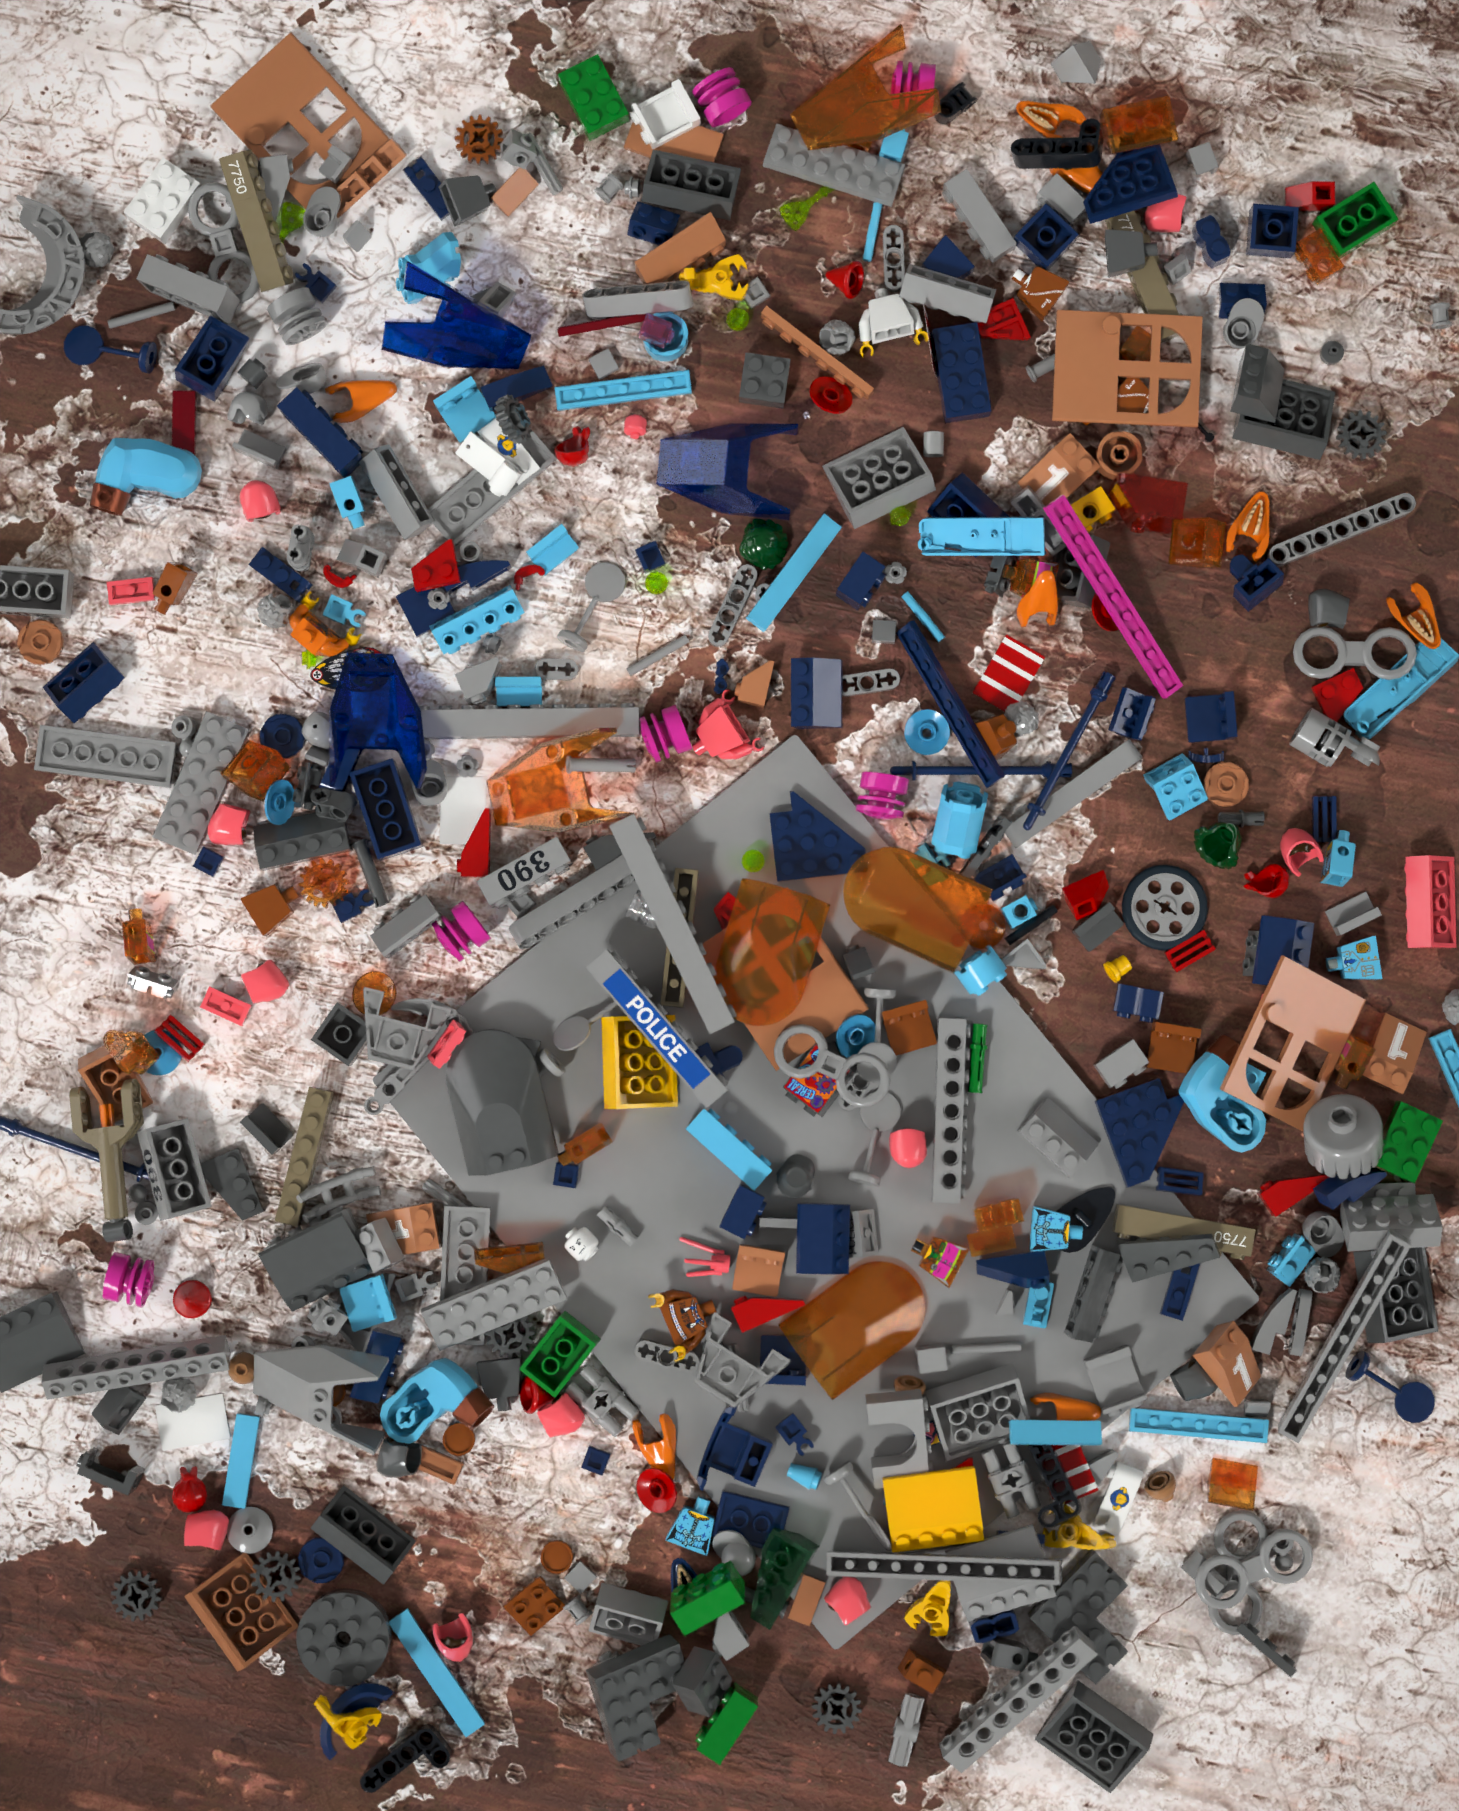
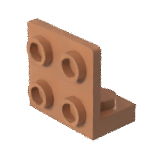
M739 1244L732 1289L777 1297L785 1251Z

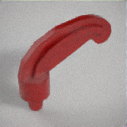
M325 565L323 568L325 578L338 588L348 587L357 578V575L353 574L342 579L330 572L331 567L329 565Z
M527 565L520 568L514 576L516 591L520 590L523 578L535 573L543 576L545 570L538 565Z

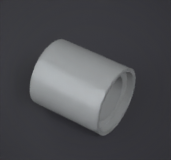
M924 432L923 456H944V432Z

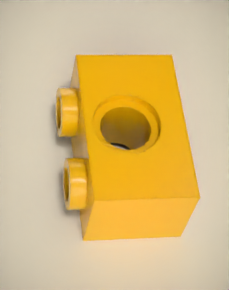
M1101 486L1071 504V507L1088 533L1093 530L1092 525L1100 522L1103 524L1112 518L1111 514L1115 510ZM1090 508L1094 511L1095 516L1093 518H1086L1083 510Z

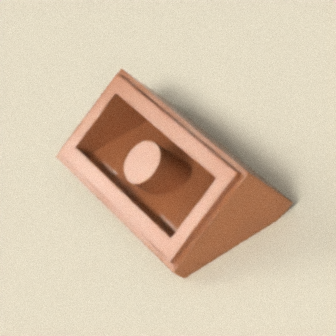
M519 167L491 197V201L509 217L539 183L526 169Z

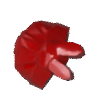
M579 426L572 429L573 437L562 441L555 447V454L560 463L576 467L587 461L589 452L588 438L590 436L589 427L584 428L582 431Z
M1270 864L1264 867L1257 875L1252 871L1244 874L1245 878L1249 881L1244 884L1245 889L1256 891L1262 896L1271 899L1280 897L1289 886V874L1286 869L1278 864Z
M196 1466L192 1467L190 1472H187L185 1467H181V1478L173 1487V1503L182 1512H196L206 1502V1486L197 1477Z

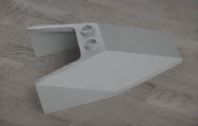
M328 1345L257 1351L254 1353L253 1393L264 1399L267 1398V1401L298 1418L375 1455L386 1432L343 1424L341 1412L333 1406V1387L341 1384L377 1381L388 1364L389 1357ZM332 1413L336 1417L335 1421H332Z

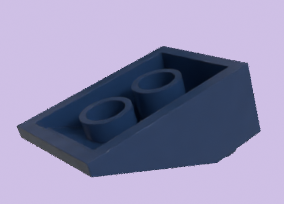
M210 315L175 368L176 380L215 402L228 383L250 338Z

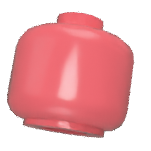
M638 414L628 416L624 422V433L630 435L632 439H638L639 436L645 435L646 419Z

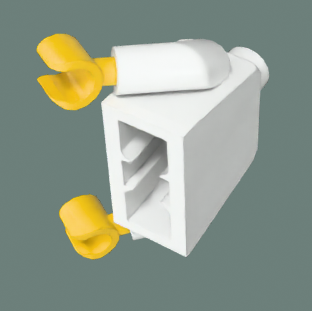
M885 288L875 291L876 299L868 302L869 309L864 310L859 322L860 341L863 342V346L860 349L862 357V351L866 347L871 349L872 357L874 350L869 343L871 340L872 344L912 335L915 330V344L920 345L918 340L919 334L924 336L925 342L928 341V333L922 331L923 324L916 307L902 300L899 294L889 295Z

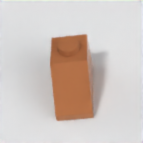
M768 661L744 676L742 683L737 682L734 696H738L739 703L764 708L774 661Z

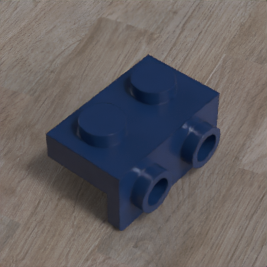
M637 201L629 221L627 235L660 246L673 237L680 215Z
M1220 283L1219 318L1228 319L1233 305L1245 298L1256 300L1262 306L1265 315L1267 305L1265 284Z
M1122 687L1108 730L1131 740H1142L1147 731L1150 715L1154 711L1156 698Z
M1013 854L978 873L974 881L985 900L991 898L992 901H995L1005 895L1003 893L1005 889L1011 887L1014 890L1025 884L1023 879L1027 876L1021 870Z

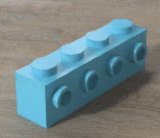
M508 585L429 627L443 654H453L461 649V645L467 642L469 644L475 643L481 639V635L487 632L491 634L501 629L500 625L508 621L509 623L516 622L525 612L511 585Z
M704 1108L688 1125L686 1130L754 1191L772 1172V1169L769 1167L772 1163L763 1155L760 1157L756 1156L752 1152L755 1148L746 1139L741 1142L735 1137L738 1133L728 1123L724 1127L718 1121L720 1116L711 1108L707 1111Z

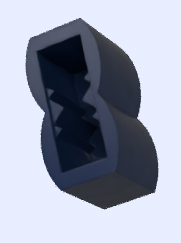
M1212 215L1196 221L1192 228V235L1196 244L1202 248V256L1205 263L1211 269L1225 263L1230 256V247L1227 241L1220 235V226L1217 220Z
M1117 984L1112 1011L1117 1012L1118 1017L1130 1019L1131 1015L1140 1016L1139 1021L1153 1023V1019H1159L1164 992Z
M1013 1609L969 1622L972 1636L976 1643H986L997 1636H1010L1019 1630Z

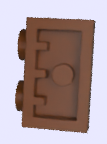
M926 1000L881 1012L890 1047L896 1056L937 1044Z
M1153 1022L1147 1056L1149 1062L1146 1064V1067L1187 1074L1193 1066L1197 1038L1201 1037L1202 1029Z

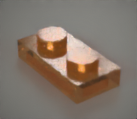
M1012 1225L966 1234L971 1257L1017 1248Z

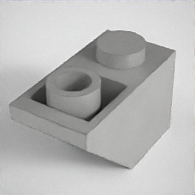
M345 539L337 560L379 578L388 557L385 553L370 546Z

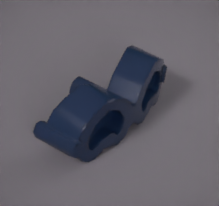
M720 659L716 663L717 669L715 674L717 678L714 681L715 687L713 690L718 695L723 693L728 686L723 676L729 671V666L724 659Z
M1204 748V755L1194 754L1188 750V759L1198 763L1224 761V751L1221 754L1208 756V748Z

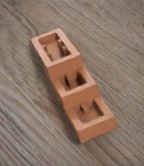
M393 138L388 140L336 188L341 197L337 218L344 214L407 156Z

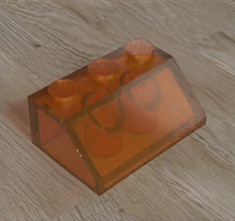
M1169 95L1102 109L1100 114L1104 139L1111 154L1179 140Z

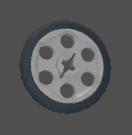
M1165 864L1144 869L1131 880L1123 894L1122 916L1127 929L1136 940L1151 949L1166 951L1176 947L1201 932L1207 919V897L1202 885L1190 872L1178 866ZM1151 881H1157L1160 884V891L1157 894H1152L1148 890V884ZM1174 882H1179L1183 886V892L1180 895H1175L1171 891V885ZM1139 900H1145L1148 903V910L1145 913H1140L1136 909V903ZM1167 901L1169 903L1168 907L1172 912L1166 911L1161 913L1162 908L1158 903L1164 904ZM1185 902H1190L1194 906V911L1190 915H1185L1181 910ZM1150 920L1156 921L1159 925L1156 933H1150L1146 928ZM1177 921L1181 924L1182 930L1179 934L1170 932L1169 925L1171 922Z

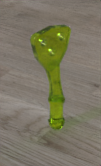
M826 186L820 187V190L804 202L785 204L780 207L779 212L785 223L794 231H797L806 221L809 209L815 202L823 197H827L835 189Z
M290 202L283 203L280 215L282 229L279 237L281 243L284 242V239L290 232L302 227L304 224L303 218L299 216L304 214L305 210L299 205Z

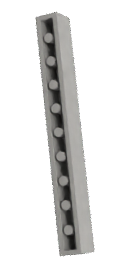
M623 703L621 707H612V704H598V708H589V704H575V708H566V704H554L553 708H543L541 704L530 705V709H521V705H507V709H498V705H485L484 709H475L474 705L461 706L462 709H452V706H439V710H430V706H416V710H410L411 738L413 740L640 737L639 707H634L633 703Z
M632 814L609 825L709 1034L711 1035L735 1023L733 1018L737 1017L732 1005H726L723 999L727 994L722 984L717 985L713 978L717 974L712 963L706 964L703 955L707 953L701 941L696 943L693 937L697 932L692 922H686L683 916L686 910L682 901L676 902L673 895L676 889L671 879L666 881L663 872L667 870L661 858L656 860L653 854L656 847L651 837L646 839L643 833L646 827L641 817L636 819L635 815Z
M1389 1229L1279 1422L1278 1433L1297 1443L1300 1442L1409 1251L1411 1239Z
M830 1550L827 1552L826 1576L1060 1585L1062 1583V1559Z

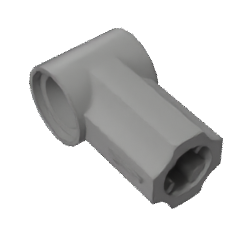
M466 541L462 545L454 547L458 567L482 560L483 551L473 541ZM472 547L476 548V555L473 558H467V550Z
M1195 1550L1181 1568L1195 1580L1197 1570L1207 1559ZM1212 1568L1206 1575L1205 1587L1212 1595L1217 1597L1229 1582Z

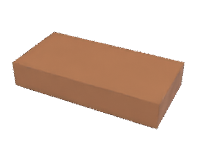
M422 1445L419 1470L455 1485L464 1463Z
M803 1574L788 1619L810 1626L825 1581Z

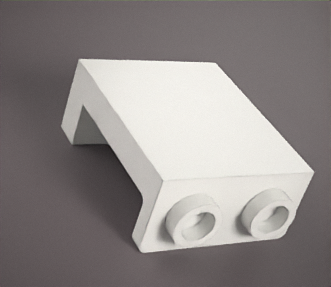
M680 79L672 82L670 88L638 105L636 103L631 104L632 112H630V116L635 125H640L642 132H640L641 137L646 145H651L652 149L701 125L700 116Z

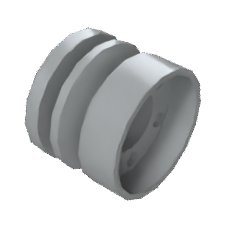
M308 287L298 288L280 296L267 308L274 324H282L278 331L280 335H284L282 339L286 345H294L308 340L327 325L324 316H321L322 312L320 309L313 308L316 301Z

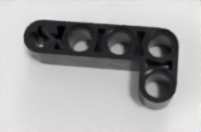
M1096 119L1085 120L1080 126L1079 137L1017 139L1011 145L1014 163L1016 167L1021 169L1095 167L1100 163L1104 138L1101 125Z
M1028 1445L1055 1501L1039 1511V1523L1044 1527L1053 1528L1078 1516L1082 1509L1081 1502L1054 1446L1042 1445L1044 1451L1048 1452L1050 1450L1051 1453L1044 1454L1039 1458L1038 1455L1043 1454L1041 1449L1034 1447V1445ZM1048 1458H1052L1055 1461V1468L1052 1471H1047L1044 1468V1462ZM1058 1479L1064 1480L1066 1484L1062 1492H1057L1054 1488V1483ZM1069 1500L1074 1501L1076 1504V1510L1071 1514H1068L1064 1509L1065 1503ZM1049 1510L1055 1514V1520L1051 1524L1044 1521V1514Z
M425 1724L367 1768L361 1777L360 1786L368 1793L377 1791L423 1754L434 1767L443 1768L449 1763L452 1750L433 1725ZM429 1732L433 1740L430 1742L423 1741L421 1733ZM405 1746L412 1747L414 1755L406 1756L402 1748ZM442 1750L446 1753L447 1758L445 1760H438L435 1757V1752ZM393 1761L396 1769L387 1770L384 1762ZM379 1771L380 1775L377 1777L375 1783H368V1778H373L375 1775H377Z

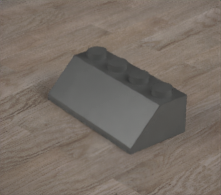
M653 149L644 181L642 201L702 215L711 212L716 218L730 220L741 168Z
M315 812L288 818L282 825H275L270 822L253 826L255 850L259 868L263 871L352 851L346 822L320 818Z
M344 1485L310 1528L383 1585L416 1542L410 1535Z

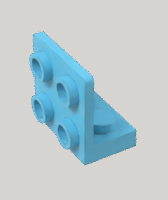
M471 376L433 400L437 410L460 443L466 439L471 431L477 433V431L496 418L494 412H490L485 398Z
M1183 753L1143 775L1147 784L1155 791L1164 814L1169 821L1208 799L1193 763Z
M1295 1233L1292 1236L1288 1235L1281 1244L1282 1250L1279 1254L1274 1253L1267 1262L1269 1267L1266 1269L1288 1287L1292 1285L1316 1253L1313 1247L1304 1241L1305 1238Z
M383 1274L339 1289L353 1332L397 1318Z

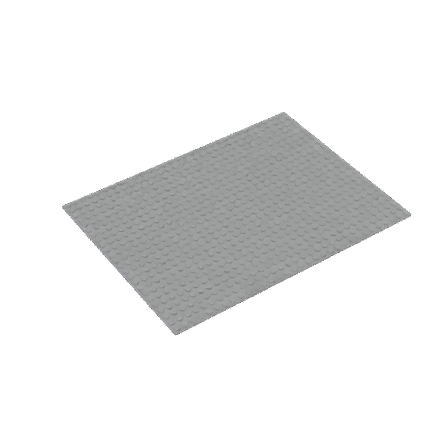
M793 735L656 846L653 854L656 860L661 858L667 870L663 872L666 881L671 879L673 884L675 868L699 871L693 926L697 932L693 935L696 943L701 941L703 944L722 931L713 909L727 892L731 893L752 911L788 887L850 980L851 977L842 955L847 954L846 949L852 946L859 945V948L865 947L875 972L857 980H851V982L869 1007L862 1015L869 1017L874 1024H876L877 998L866 997L864 988L896 990L895 998L883 999L882 1012L926 1000L936 1041L937 1018L966 1019V1024H970V1038H966V1047L972 1044L973 1023L988 1025L986 1033L988 1050H985L983 1093L968 1092L969 1082L964 1084V1093H968V1107H964L963 1116H967V1130H963V1139H967L966 1153H962V1162H966V1174L961 1176V1185H965V1199H961L960 1204L931 1202L937 1044L896 1056L897 1065L895 1072L890 1077L887 1093L892 1094L898 1100L901 1113L898 1123L892 1129L878 1132L869 1173L880 1178L881 1182L878 1187L857 1183L848 1179L851 1171H864L873 1130L869 1129L862 1122L860 1107H856L851 1111L843 1110L838 1103V1096L823 1117L818 1114L814 1117L803 1109L805 1104L799 1100L795 1103L785 1096L788 1091L782 1087L790 1076L780 1069L777 1071L774 1069L737 1012L735 1011L737 1017L733 1018L735 1023L710 1035L687 986L684 1008L663 1007L668 1012L667 1015H675V1021L683 1029L680 1034L686 1040L690 1038L697 1047L708 1042L713 1052L729 1045L737 1046L742 1051V1062L723 1073L729 1083L726 1085L729 1090L711 1106L706 1108L677 1075L678 1107L604 1109L601 1018L590 1025L591 1030L587 1040L574 1050H559L554 1045L553 1036L557 1027L563 1021L576 1016L589 1020L614 1002L586 969L605 950L610 952L615 950L623 961L620 964L625 970L630 968L638 977L635 980L640 987L645 985L653 994L650 999L656 1005L660 1003L667 945L636 881L542 939L456 1010L468 1021L473 1033L495 1029L506 1031L515 1037L541 1041L535 1059L538 1070L544 1067L539 1057L540 1052L544 1048L551 1051L562 1063L566 1070L562 1076H555L548 1070L540 1078L558 1151L561 1153L566 1150L565 1153L532 1166L491 1175L468 1176L446 1082L448 1062L439 1069L429 1060L406 1082L404 1089L390 1104L473 1206L491 1207L490 1227L523 1267L549 1257L567 1295V1300L555 1304V1307L561 1314L564 1311L568 1312L601 1339L592 1352L662 1438H664L659 1418L661 1414L666 1413L669 1415L676 1429L675 1454L696 1480L711 1434L722 1412L730 1405L695 1383L698 1369L693 1373H685L641 1361L635 1356V1346L641 1340H650L677 1347L660 1307H650L655 1305L656 1299L654 1297L648 1298V1296L675 1289L687 1291L692 1296H696L699 1304L712 1299L717 1311L716 1313L733 1324L722 1340L725 1348L728 1344L737 1343L740 1357L760 1369L762 1335L802 1336L807 1338L806 1386L764 1384L748 1397L750 1409L744 1412H738L736 1409L734 1416L728 1422L769 1439L773 1444L756 1486L753 1487L738 1481L727 1473L709 1467L704 1490L717 1506H719L722 1490L790 1507L779 1553L753 1547V1549L793 1600L803 1574L825 1581L811 1622L833 1649H839L921 1581V1579L855 1577L862 1583L871 1608L848 1625L843 1623L836 1611L828 1607L824 1599L831 1588L843 1577L826 1576L828 1551L892 1552V1548L889 1551L886 1550L877 1540L866 1519L862 1516L840 1480L832 1485H827L823 1478L850 1461L853 1470L845 1476V1479L866 1512L876 1520L890 1542L887 1511L884 1505V1488L874 1489L871 1458L901 1454L910 1448L915 1438L913 1431L903 1424L869 1425L865 1394L894 1392V1380L903 1375L915 1376L921 1379L926 1384V1391L1013 1363L1021 1384L1030 1419L1057 1420L1056 1406L1053 1402H1040L1038 1405L1030 1402V1398L1047 1392L1085 1400L1099 1406L1083 1361L1084 1359L1128 1345L1144 1394H1147L1192 1357L1216 1325L1238 1319L1259 1301V1296L1222 1252L1220 1258L1200 1263L1183 1321L1160 1314L1172 1272L1132 1283L1124 1261H1122L1119 1273L1115 1272L1112 1280L1115 1282L1112 1295L1108 1294L1105 1302L1108 1304L1105 1317L1101 1316L1098 1324L1101 1326L1098 1339L1094 1338L1093 1343L1072 1339L1064 1333L1091 1246L1094 1245L1120 1254L1116 1244L1117 1240H1123L1124 1238L1117 1237V1233L1112 1231L1116 1204L1194 1217L1174 1193L1156 1191L1158 1173L1155 1170L1150 1180L1126 1188L1094 1102L1097 1099L1000 981H992L987 985L989 989L979 996L974 995V993H968L953 971L955 969L960 971L961 967L959 965L976 952L862 813L856 811V806L797 735ZM790 791H794L866 849L868 872L777 882L769 813L792 811ZM771 914L760 917L763 922L758 929L770 947L791 934L783 915ZM806 935L804 936L815 960L807 963L796 942L783 950L794 961L797 971L796 980L824 962ZM747 941L735 955L731 952L728 943L726 944L722 955V966L727 977L743 967L747 958L754 953ZM779 960L786 970V966L783 964L781 960ZM763 965L752 971L751 977L758 989L764 992L779 990ZM742 978L732 984L749 1011L765 1002L749 993L745 988ZM726 996L723 997L726 1005L731 1004ZM617 1006L603 1017L627 1015ZM881 1019L880 1042L890 1047L884 1023ZM951 1035L947 1040L948 1046L953 1049L959 1046V1038ZM836 1042L827 1045L828 1051L847 1059L838 1051ZM812 1048L788 1064L793 1068H797ZM970 1049L969 1061H965V1070H969V1075H970L971 1049ZM950 1058L946 1066L948 1070L953 1072L958 1069L959 1062L955 1058ZM856 1064L850 1068L853 1072L857 1068ZM388 1065L373 1078L374 1084L379 1087L390 1074H394L400 1067ZM860 1074L854 1078V1084L857 1087L863 1088L867 1085L868 1081L861 1077ZM954 1081L948 1082L946 1084V1091L951 1095L955 1094L958 1091L957 1083ZM872 1082L863 1098L867 1097L870 1093L876 1092L880 1082ZM388 1085L386 1088L389 1094L395 1090L393 1085ZM851 1085L847 1088L852 1091L851 1094L853 1096L855 1094L860 1096L862 1093L853 1089ZM1047 1097L1099 1143L1088 1160L1072 1178L1067 1177L1018 1132V1129ZM729 1101H734L738 1105V1111L733 1115L725 1112V1104ZM845 1101L843 1105L847 1107L849 1103ZM954 1104L947 1105L945 1114L948 1117H954L957 1114V1107ZM704 1108L707 1111L710 1108L720 1116L718 1121L724 1127L728 1123L738 1132L735 1137L741 1142L746 1139L755 1148L752 1152L756 1156L760 1157L763 1155L772 1163L769 1166L772 1172L754 1190L765 1197L763 1201L767 1202L762 1215L757 1214L753 1221L757 1225L751 1237L746 1235L745 1239H742L719 1227L739 1184L749 1189L751 1188L686 1130L688 1125ZM948 1127L944 1132L947 1140H953L957 1135L953 1127ZM903 1128H912L925 1132L927 1156L924 1161L914 1168H905L899 1165L891 1156L889 1147L890 1133ZM952 1150L946 1151L943 1156L946 1163L954 1162L956 1159L955 1152ZM797 1154L809 1158L815 1167L812 1190H809L800 1198L786 1197L778 1189L776 1173L789 1157ZM556 1162L579 1165L576 1188L553 1185ZM947 1173L943 1177V1183L945 1186H952L955 1182V1176L952 1173ZM1103 1187L1114 1189L1115 1200L1112 1210L1103 1226L1086 1247L1071 1253L1060 1251L1059 1249L1045 1250L1050 1275L1049 1282L1054 1283L1047 1326L1045 1329L1024 1325L1023 1319L1029 1288L978 1275L976 1260L1036 1252L1029 1250L1033 1206L1057 1211L1064 1204L1090 1190ZM606 1204L621 1219L624 1218L626 1220L625 1223L639 1235V1238L630 1247L616 1233L613 1234L610 1231L611 1228L597 1216ZM798 1204H850V1211L874 1209L878 1255L849 1258V1274H796L797 1246L758 1245L759 1217L797 1218ZM574 1227L578 1230L582 1227L588 1228L599 1241L597 1246L599 1250L586 1262L584 1260H575L565 1249V1243L568 1240L565 1236ZM1131 1235V1240L1125 1239V1242L1136 1241L1140 1237ZM684 1237L718 1250H725L724 1254L730 1255L729 1272L722 1273V1276L687 1277L686 1274L688 1272L714 1269H710L709 1265L685 1263L684 1260L686 1258L711 1260V1255L716 1256V1254L684 1243L679 1238ZM916 1240L924 1244L920 1253L912 1249ZM944 1241L967 1249L961 1250L955 1264L957 1268L953 1269L946 1279L948 1285L929 1272L930 1266L935 1260L932 1258L930 1260L928 1258L922 1259L926 1255L930 1243H932V1250L935 1248V1252L938 1253V1245L940 1247L941 1242ZM739 1244L785 1251L777 1297L732 1289ZM1190 1267L1182 1268L1181 1272L1189 1274ZM1006 1290H1012L1015 1313L996 1315V1310ZM746 1295L747 1299L750 1297L803 1299L805 1302L804 1306L743 1333L731 1309V1306L734 1305L733 1300ZM713 1314L705 1317L708 1327L705 1328L706 1335L699 1345L691 1351L698 1355L700 1362L703 1354L702 1346L706 1341ZM1021 1342V1351L952 1354V1345ZM942 1343L945 1348H948L951 1357V1364L947 1365L948 1370L919 1373L915 1355L916 1346ZM647 1344L638 1348V1351L642 1352L641 1356L646 1357V1354L650 1353L654 1355L652 1359L657 1360V1352L660 1347L655 1346V1351L649 1350V1345ZM664 1350L660 1354L661 1360L665 1363H670L674 1359V1354L669 1353L670 1350ZM689 1356L688 1359L680 1360V1362L686 1363V1368L689 1369L691 1365H696L692 1356ZM677 1361L674 1365L679 1366V1361ZM928 1404V1411H924V1418H928L931 1421L933 1417ZM1130 1406L1121 1408L1122 1412L1113 1416H1108V1413H1102L1095 1420L1101 1421V1431L1128 1410ZM791 1413L796 1415L807 1430L802 1436L810 1439L814 1445L811 1448L807 1443L802 1444L803 1456L797 1452L796 1443L793 1442L791 1445H788L775 1428L777 1424ZM941 1443L931 1446V1453H928L927 1457L928 1461L932 1460L933 1471L951 1469L964 1462L968 1457L973 1458L984 1529L1000 1516L1004 1509L1000 1500L995 1498L996 1494L990 1479H987L988 1470L981 1453L994 1448L1001 1467L1005 1468L1010 1464L1003 1447L1005 1443L949 1461L946 1460ZM1017 1445L1022 1458L1028 1461V1468L1037 1485L1044 1478L1028 1445ZM791 1463L818 1468V1471L823 1473L817 1490L812 1488L809 1490L787 1476ZM1009 1474L1008 1480H1006L1005 1482L1009 1481L1010 1484H1014V1479L1017 1478V1476L1013 1477L1012 1474ZM1021 1491L1014 1492L1015 1502L1023 1497ZM966 1543L895 1553L945 1554V1550L965 1545Z

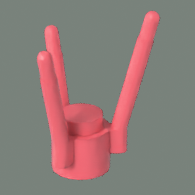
M684 1237L679 1238L684 1243L716 1254V1256L711 1255V1260L686 1258L684 1260L685 1263L709 1265L710 1269H714L688 1272L686 1274L687 1277L722 1276V1273L729 1272L730 1255L724 1254L725 1250H718Z

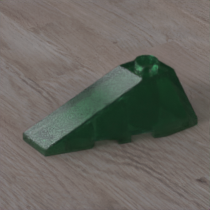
M773 1528L762 1548V1559L758 1570V1582L754 1593L751 1619L769 1630L772 1628L812 1561L819 1545L799 1533Z

